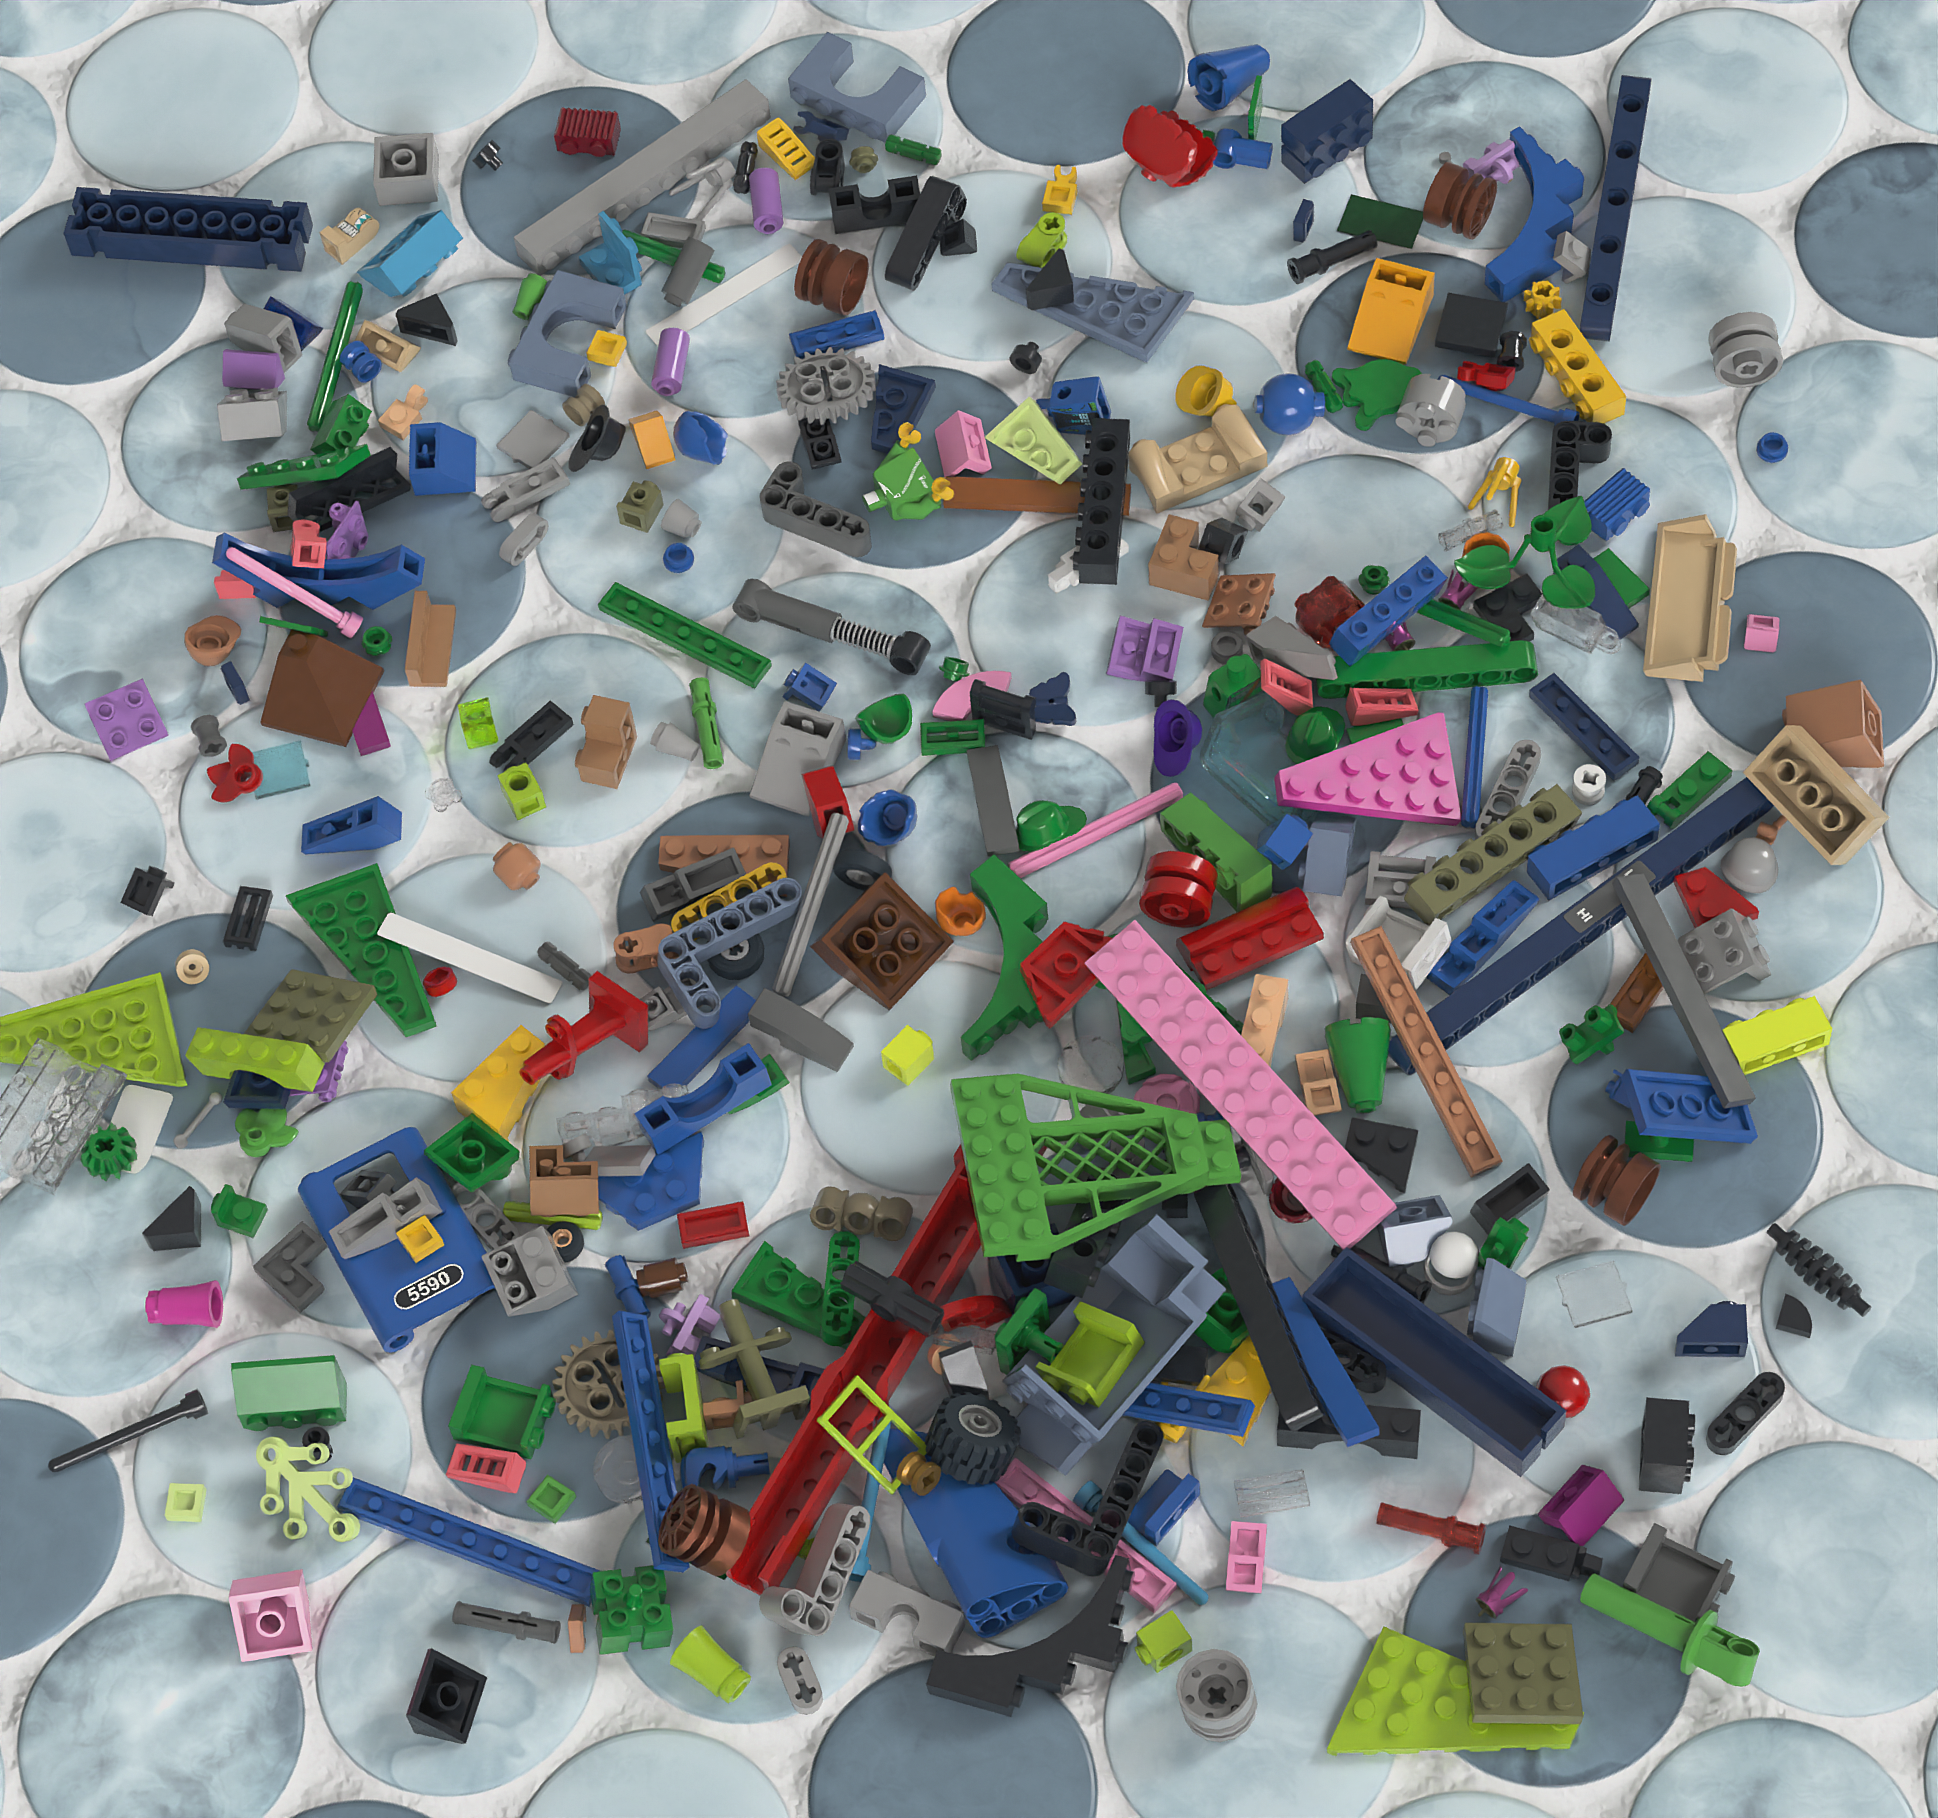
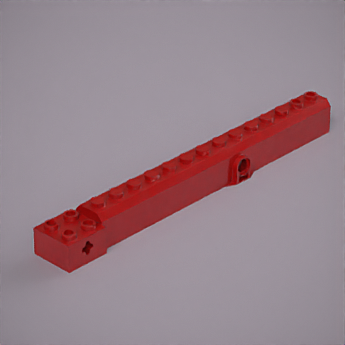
M961 1144L953 1156L954 1172L891 1275L902 1279L913 1288L915 1294L939 1307L947 1304L981 1246ZM1043 1146L1038 1154L1043 1156L1047 1147ZM872 1309L869 1311L844 1355L825 1368L811 1392V1404L808 1415L750 1509V1532L747 1543L736 1563L726 1572V1575L733 1582L760 1596L766 1588L780 1586L854 1461V1458L817 1422V1418L826 1411L854 1376L857 1375L889 1406L890 1398L927 1338L925 1335L898 1320L896 1322H889L878 1316ZM856 1387L828 1421L857 1449L877 1425V1421L884 1417V1414Z

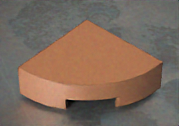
M572 1604L568 1618L570 1653H583V1650H585L586 1638H584L583 1623L586 1622V1607H584V1604Z

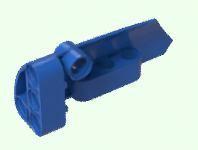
M890 1428L884 1465L893 1480L903 1458L911 1452L918 1451V1448L899 1429ZM914 1431L925 1442L927 1433ZM926 1453L924 1456L927 1462H931L932 1457ZM941 1472L938 1484L924 1496H920L912 1491L911 1485L901 1483L897 1488L938 1567H941L966 1618L980 1638H991L1058 1601L1067 1593L1068 1584L1056 1561L1036 1552L1033 1553L1034 1551L1019 1545L1013 1539L1011 1531L1018 1510L995 1482L989 1481L988 1484L981 1485L979 1482H976L975 1485L967 1484L964 1480H955L950 1474L946 1475Z

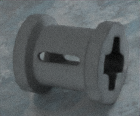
M203 715L191 723L192 733L198 737L200 743L198 747L199 752L204 757L219 755L227 747L225 738L220 736L218 731L219 722L214 715Z

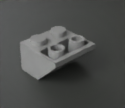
M278 387L272 389L261 388L259 389L260 392L248 394L247 389L229 391L230 395H226L217 404L221 441L283 436L287 431V391H278Z
M543 1226L481 1256L509 1317L549 1310L579 1295L552 1235Z

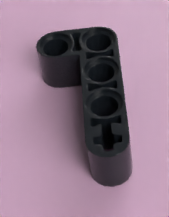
M930 176L927 179L885 270L886 281L913 291L916 290L949 220L957 222L964 214L967 199L959 185L935 176Z
M1561 421L1554 426L1551 443L1548 510L1557 504L1578 496L1579 463H1602L1609 458L1612 441V431L1609 426L1599 422Z

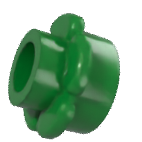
M1368 565L1362 569V574L1359 575L1358 581L1366 593L1375 595L1381 593L1388 586L1390 578L1387 576L1388 571L1384 567Z
M371 627L363 635L362 647L371 656L385 654L391 649L392 636L382 627Z
M945 657L943 665H939V669L944 672L943 677L949 680L959 681L962 677L970 675L967 672L969 663L958 658Z

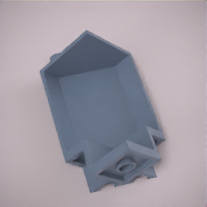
M1157 1214L1141 1224L1120 1250L1103 1264L1095 1287L1087 1286L1083 1298L1076 1296L1044 1332V1334L1054 1340L1063 1343L1064 1347L1080 1324L1073 1313L1080 1301L1135 1325L1145 1343L1101 1406L1098 1408L1089 1403L1081 1405L1073 1401L1066 1393L1061 1391L1057 1393L1042 1380L1035 1369L1038 1362L1048 1366L1051 1363L1030 1349L1002 1380L1008 1386L1005 1389L1006 1392L1019 1403H1022V1401L1027 1403L1026 1407L1016 1417L1018 1421L1017 1426L1021 1430L1018 1446L1065 1476L1088 1449L1106 1435L1208 1316L1206 1312L1226 1290L1224 1286L1203 1268L1208 1260Z

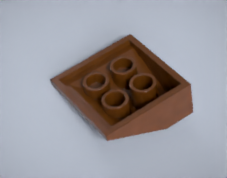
M291 629L277 657L260 723L264 727L346 747L353 734L352 730L372 691L374 693L384 673V669L320 636Z
M884 872L810 947L835 972L887 1010H891L954 941Z

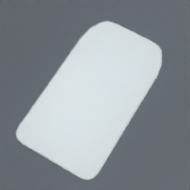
M128 1085L124 1088L110 1123L116 1125L117 1129L121 1127L126 1128L130 1136L135 1139L137 1144L135 1149L137 1160L130 1162L132 1166L131 1171L121 1170L122 1172L135 1174L146 1166L173 1101L172 1094L136 1085Z

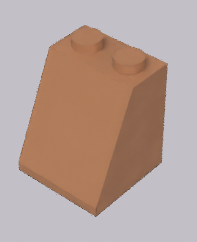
M1861 679L1786 696V709L1782 710L1784 725L1802 726L1840 767H1884L1882 713Z

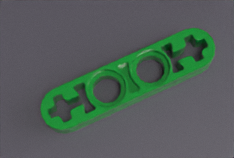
M847 1231L835 1233L829 1242L820 1337L823 1342L831 1346L844 1345L851 1336L855 1296L841 1289L840 1283L842 1280L832 1275L838 1270L846 1271L850 1264L859 1260L860 1241L856 1235ZM841 1246L848 1247L847 1259L840 1258ZM834 1297H841L848 1303L838 1307L831 1304L829 1300ZM833 1318L840 1319L839 1331L837 1332L832 1331Z

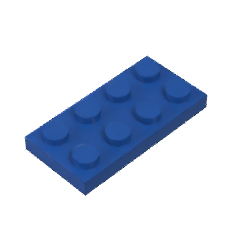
M1628 1069L1621 1076L1639 1135L1751 1144L1758 1137L1748 1105L1723 1108L1708 1076Z

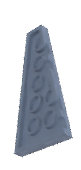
M1007 263L992 282V291L1027 307L1026 288L1042 268ZM1070 272L1073 282L1074 302L1034 311L1148 363L1194 300V292L1183 290L1182 294L1168 292L1166 287L1156 286L1155 289L1138 287L1134 282L1089 276V279L1074 277V273Z

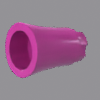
M214 1280L197 1285L149 1291L145 1301L148 1322L150 1324L199 1325L218 1328L223 1317V1294L219 1282Z

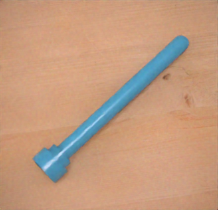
M891 1422L874 1440L870 1463L881 1474ZM869 1472L867 1473L861 1506L870 1515V1527L849 1577L850 1581L862 1582L868 1570L871 1571V1565L868 1564L869 1558L866 1557L880 1483Z
M1091 1480L1081 1487L1075 1495L1073 1502L1084 1511L1088 1510L1090 1513L1097 1512L1103 1499V1490ZM1127 1522L1121 1536L1160 1571L1176 1582L1177 1586L1197 1604H1206L1209 1599L1208 1594Z

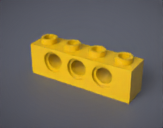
M1565 309L1533 322L1531 337H1529L1530 347L1535 354H1540L1544 360L1547 372L1551 376L1554 375L1559 381L1564 396L1571 398L1575 404L1576 411L1580 412V418L1582 420L1585 419L1587 422L1606 423L1624 415L1625 393Z

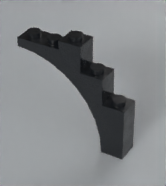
M1115 1555L1104 1582L1090 1603L1070 1623L1046 1639L1019 1650L995 1655L964 1656L936 1651L926 1683L929 1694L1011 1717L1014 1707L1020 1708L1024 1698L1025 1687L1021 1686V1684L1063 1695L1065 1686H1071L1075 1678L1077 1665L1072 1664L1073 1661L1114 1673L1117 1662L1123 1664L1128 1650V1642H1124L1123 1630L1113 1626H1120L1125 1605L1120 1603L1124 1591L1128 1593L1131 1591L1135 1572L1131 1571L1129 1558Z

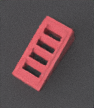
M1265 658L1260 661L1262 690L1296 716L1313 708L1312 680Z
M1350 688L1345 705L1351 726H1362L1415 716L1418 713V707L1411 689Z
M456 1443L446 1476L482 1487L516 1494L526 1468V1462L516 1452ZM467 1455L471 1456L467 1471H463ZM481 1459H483L480 1472L476 1473ZM494 1463H497L494 1474L490 1475Z

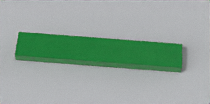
M617 582L612 585L598 603L600 611L754 689L772 667L770 659Z

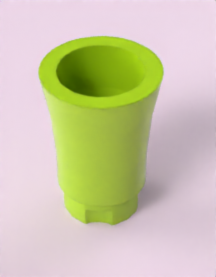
M702 1625L696 1627L683 1639L670 1659V1665L688 1674L705 1686L716 1697L720 1696L728 1704L734 1702L743 1693L751 1680V1676L742 1670V1666L711 1637Z

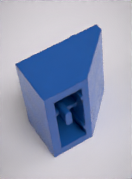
M441 422L410 424L409 477L415 496L476 492V438Z

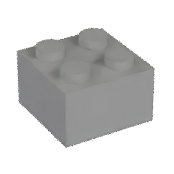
M433 133L374 137L373 184L379 206L438 202L439 155Z

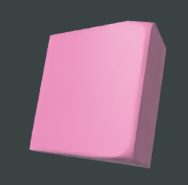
M1747 615L1744 648L1746 650L1775 652L1780 618Z

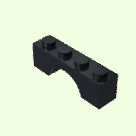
M1366 1405L1379 1426L1380 1435L1359 1444L1375 1449L1382 1456L1417 1459L1421 1410ZM1324 1407V1416L1294 1432L1288 1427L1279 1410L1277 1446L1313 1449L1319 1444L1343 1441Z

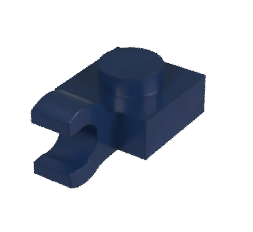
M809 111L798 112L797 115L805 119L806 125L805 127L794 126L793 130L796 133H814L818 135L817 139L819 141L825 139L847 140L849 128L827 119L817 118Z

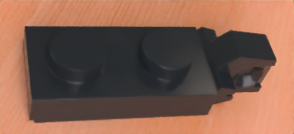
M1509 1525L1500 1562L1570 1581V1578L1579 1579L1580 1574L1588 1577L1594 1573L1600 1575L1603 1558L1586 1553L1587 1548L1579 1546V1544Z

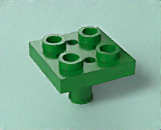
M1036 1288L1033 1289L1028 1297L1024 1296L1016 1305L1013 1317L1008 1323H1002L996 1331L994 1340L999 1368L1005 1375L1014 1368L1029 1349L1052 1363L1056 1358L1054 1354L1057 1356L1063 1348V1343L1044 1334L1051 1325L1047 1297L1045 1293Z

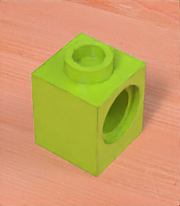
M527 762L519 766H512L497 775L502 793L517 821L546 808L542 790Z
M1173 1610L1136 1632L1137 1646L1134 1647L1141 1662L1145 1666L1151 1664L1156 1673L1193 1651L1192 1638Z

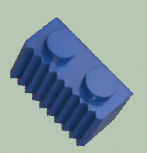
M1622 468L1584 501L1591 519V530L1605 541H1608L1613 535H1621L1631 519H1634L1635 516L1638 518L1643 516L1650 506V488L1641 483L1630 472H1627L1625 468Z

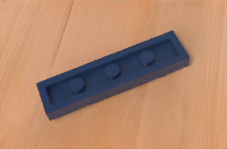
M1552 673L1529 690V697L1613 781L1639 764L1640 757L1555 673Z

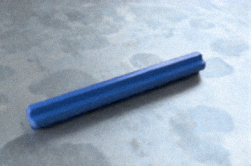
M1475 686L1471 689L1461 825L1464 828L1470 827L1474 829L1479 819L1488 689L1486 687Z

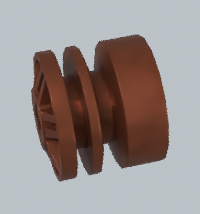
M1446 162L1439 169L1429 188L1423 209V219L1425 222L1440 228H1446L1452 222L1453 233H1463L1464 237L1475 239L1480 234L1491 214L1497 193V182L1489 177L1484 179L1482 174L1475 173L1468 180L1469 172L1466 168Z
M821 239L814 240L807 247L798 265L794 284L795 296L799 300L810 301L813 305H820L823 302V306L827 310L841 315L850 314L858 304L866 285L869 270L868 258L849 249H844L840 252V248L835 244H828Z
M1609 1134L1598 1143L1584 1161L1573 1188V1196L1580 1201L1588 1197L1587 1203L1592 1208L1598 1206L1607 1198L1603 1213L1625 1226L1633 1220L1649 1197L1660 1174L1661 1165L1642 1153L1636 1154L1627 1163L1630 1147L1625 1143L1618 1146V1140Z
M691 1484L681 1489L669 1504L662 1518L658 1544L662 1552L676 1557L685 1563L690 1561L696 1568L714 1576H720L731 1569L740 1557L747 1543L751 1517L747 1509L724 1498L718 1499L717 1495Z

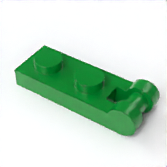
M1707 751L1660 795L1654 796L1648 803L1647 808L1654 816L1659 815L1664 819L1663 823L1666 826L1674 829L1732 777L1733 770ZM1671 803L1676 808L1671 809L1668 805Z

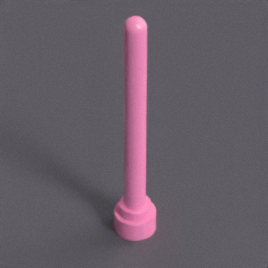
M231 547L227 549L226 557L337 623L336 627L340 629L341 634L351 639L359 629L363 621V617L353 611L351 613L344 611L343 613L236 548Z

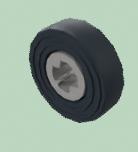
M856 849L841 851L837 855L833 867L834 874L841 881L861 890H866L884 872L892 877V869L886 861L869 852Z
M732 923L723 925V928L727 930H734L737 928ZM758 933L733 946L740 947L741 953L737 951L736 956H731L729 949L707 959L710 968L718 976L728 980H741L751 976L760 968L764 960V943Z

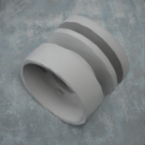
M1210 1649L1198 1652L1185 1662L1178 1673L1176 1690L1185 1721L1192 1731L1205 1740L1217 1742L1235 1739L1246 1732L1255 1719L1258 1703L1249 1669L1243 1661L1229 1651ZM1215 1698L1219 1701L1225 1699V1703L1222 1705L1219 1702L1213 1704L1212 1700Z

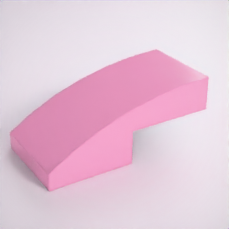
M1231 1521L1226 1591L1262 1593L1267 1524Z

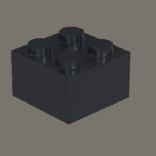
M1646 1397L1641 1428L1639 1491L1682 1494L1684 1482H1690L1691 1468H1693L1694 1463L1692 1438L1695 1433V1414H1689V1401Z

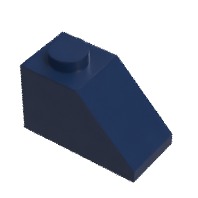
M1733 1301L1710 1304L1677 1335L1675 1357H1745L1748 1346L1746 1304H1737Z

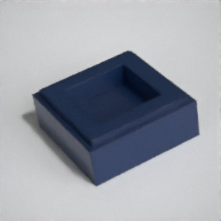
M1303 199L1293 221L1294 241L1303 243L1309 234L1314 222L1313 201Z
M229 661L221 665L220 669L224 680L237 704L242 705L250 701L245 685L232 662Z

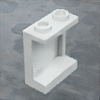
M1379 896L1376 902L1367 908L1363 919L1357 927L1348 933L1345 945L1350 961L1362 967L1350 941L1358 935L1382 926L1414 990H1417L1450 946L1452 940L1447 922L1435 918L1429 926L1392 910L1389 907L1387 898Z

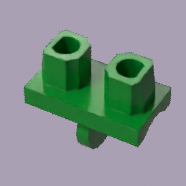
M1612 1004L1605 1008L1594 1005L1586 1011L1584 1015L1585 1021L1582 1024L1576 1026L1568 1023L1559 1030L1562 1043L1567 1047L1570 1059L1576 1065L1598 1050L1609 1055L1615 1049L1612 1041L1625 1033L1617 1017V1008Z
M1500 1217L1495 1222L1478 1254V1267H1482L1484 1270L1486 1259L1492 1258L1511 1270L1529 1238L1526 1236L1529 1228L1516 1218H1512L1507 1222Z

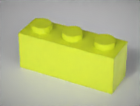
M1813 996L1807 999H1795L1788 1003L1787 1006L1774 1011L1772 1009L1764 1010L1755 1018L1744 1022L1741 1020L1734 1021L1728 1024L1722 1031L1744 1075L1829 1045L1832 1027L1816 997Z

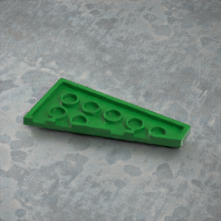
M377 863L285 895L287 902L357 982L374 985L377 996L373 1001L405 1037L437 1027L409 948L377 934L388 913L396 914Z

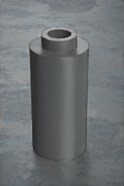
M692 237L687 238L661 290L665 294L664 300L677 307H680L682 303L689 304L715 251L713 248Z

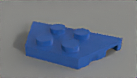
M699 1132L685 1138L659 1155L655 1152L656 1155L643 1176H598L599 1200L615 1215L624 1217L626 1222L638 1231L699 1205L701 1198L700 1181L703 1169L702 1152L704 1147L702 1133Z

